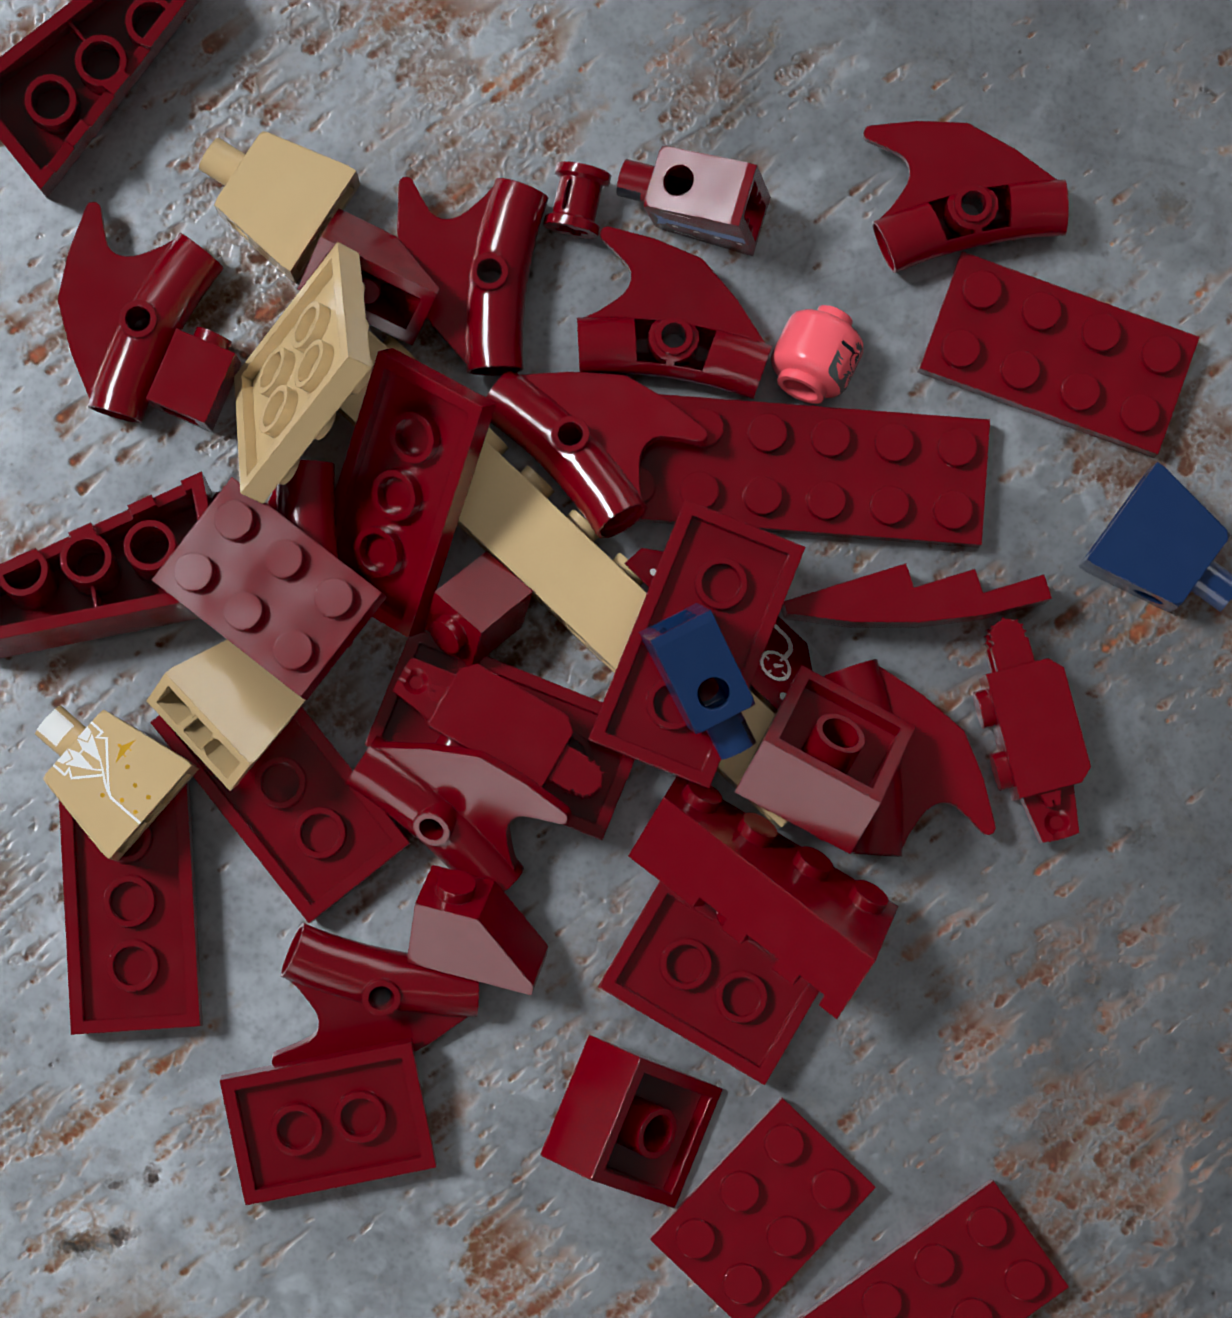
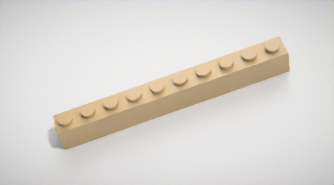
M370 330L368 331L369 351L373 366L378 351L394 348L415 359L391 335L381 342ZM369 380L358 394L350 393L337 410L354 427ZM488 428L457 525L483 550L490 553L533 590L532 596L615 674L647 594L640 587L643 581L624 564L628 560L624 555L618 553L611 560L594 543L599 537L580 513L573 509L565 516L548 500L554 493V490L537 472L528 465L521 472L516 470L502 456L507 451L508 446ZM755 688L750 691L755 705L742 711V714L756 740V744L733 757L720 760L716 770L735 789L777 712ZM748 800L777 829L782 828L787 822L782 817L762 809L754 802Z

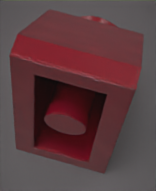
M339 208L322 233L297 289H302L335 244L339 242L360 255L362 282L365 284V313L369 325L413 346L438 294L439 287L395 235Z
M432 865L415 902L407 963L532 995L547 957L548 944L494 880L471 875L462 870Z

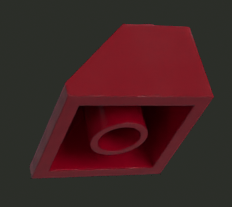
M801 665L752 756L735 793L754 802L762 809L770 811L808 831L818 839L851 854L880 806L916 726Z
M589 1035L540 1156L591 1181L675 1208L723 1088L621 1046Z

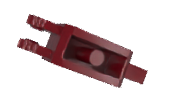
M1002 617L995 625H991L990 629L985 630L986 636L983 637L985 639L983 645L987 647L985 654L991 673L979 678L982 690L973 692L974 705L982 729L992 727L998 752L990 754L994 779L999 791L1009 789L1012 801L1021 800L1039 843L1068 838L1080 833L1074 785L1083 782L1091 768L1065 669L1049 658L1035 661L1029 638L1024 635L1027 630L1023 629V623H1018V619L1012 620Z
M411 658L397 679L393 692L429 720L428 727L439 734L434 744L484 751L526 775L542 788L549 781L568 793L574 792L575 797L581 796L582 799L584 797L591 799V796L596 794L598 790H602L601 784L604 772L600 771L601 765L597 766L595 760L590 762L588 756L568 746L573 738L568 715L478 663L459 668L457 674Z

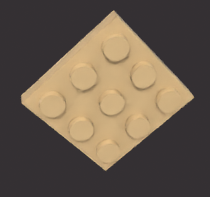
M339 242L335 244L234 376L240 493L262 504L278 484L285 485L291 480L298 468L301 455L314 439L321 440L326 436L333 425L336 411L350 393L358 394L364 388L372 372L373 361L370 358L369 322L366 320L365 284L362 282L360 255Z

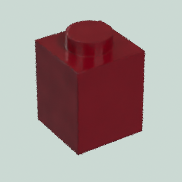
M196 327L193 335L176 328L146 397L147 401L154 409L212 432L234 383V376L242 364L236 353L229 351L232 342L224 336L202 327Z
M486 551L434 592L425 629L432 635L436 644L445 652L455 654L467 666L477 664L522 627L533 590Z

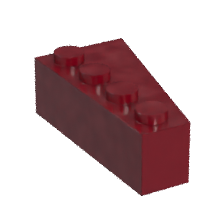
M72 0L0 56V140L46 198L52 193L200 0Z
M201 471L181 480L182 485L156 497L149 495L127 505L129 509L95 525H92L90 522L68 532V537L41 550L34 548L1 563L0 658L199 619L197 615L162 589L152 579L213 502L212 491L203 472Z
M677 776L628 857L692 907L703 906L705 903L716 910V917L722 925L721 929L738 943L742 944L746 940L756 941L778 959L772 969L789 983L794 985L802 977L824 994L819 1006L835 1019H838L875 963L899 907L891 902L885 892L875 884L865 880L853 879L835 868L830 859L819 850L808 846L801 847L778 833L776 827L765 817L756 813H745L722 799L719 791L712 785H710L709 789H706Z

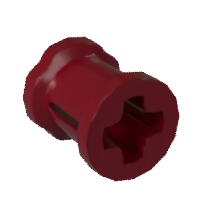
M571 161L557 162L555 175L560 180L553 211L545 215L543 226L553 232L582 239L598 237L600 227L595 223L602 188L609 187L612 175L603 169Z

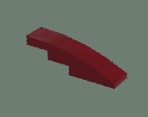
M905 563L785 600L781 612L786 620L847 628H919L979 621L1041 606L1051 600L1052 597L1044 574L985 593L982 591L975 569L914 587L907 564Z

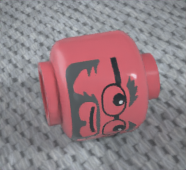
M821 305L817 310L805 309L796 311L788 319L771 354V366L778 376L777 384L787 394L798 400L817 404L821 403L824 399L838 397L847 389L864 350L862 338L852 327L853 320L847 313L833 306Z

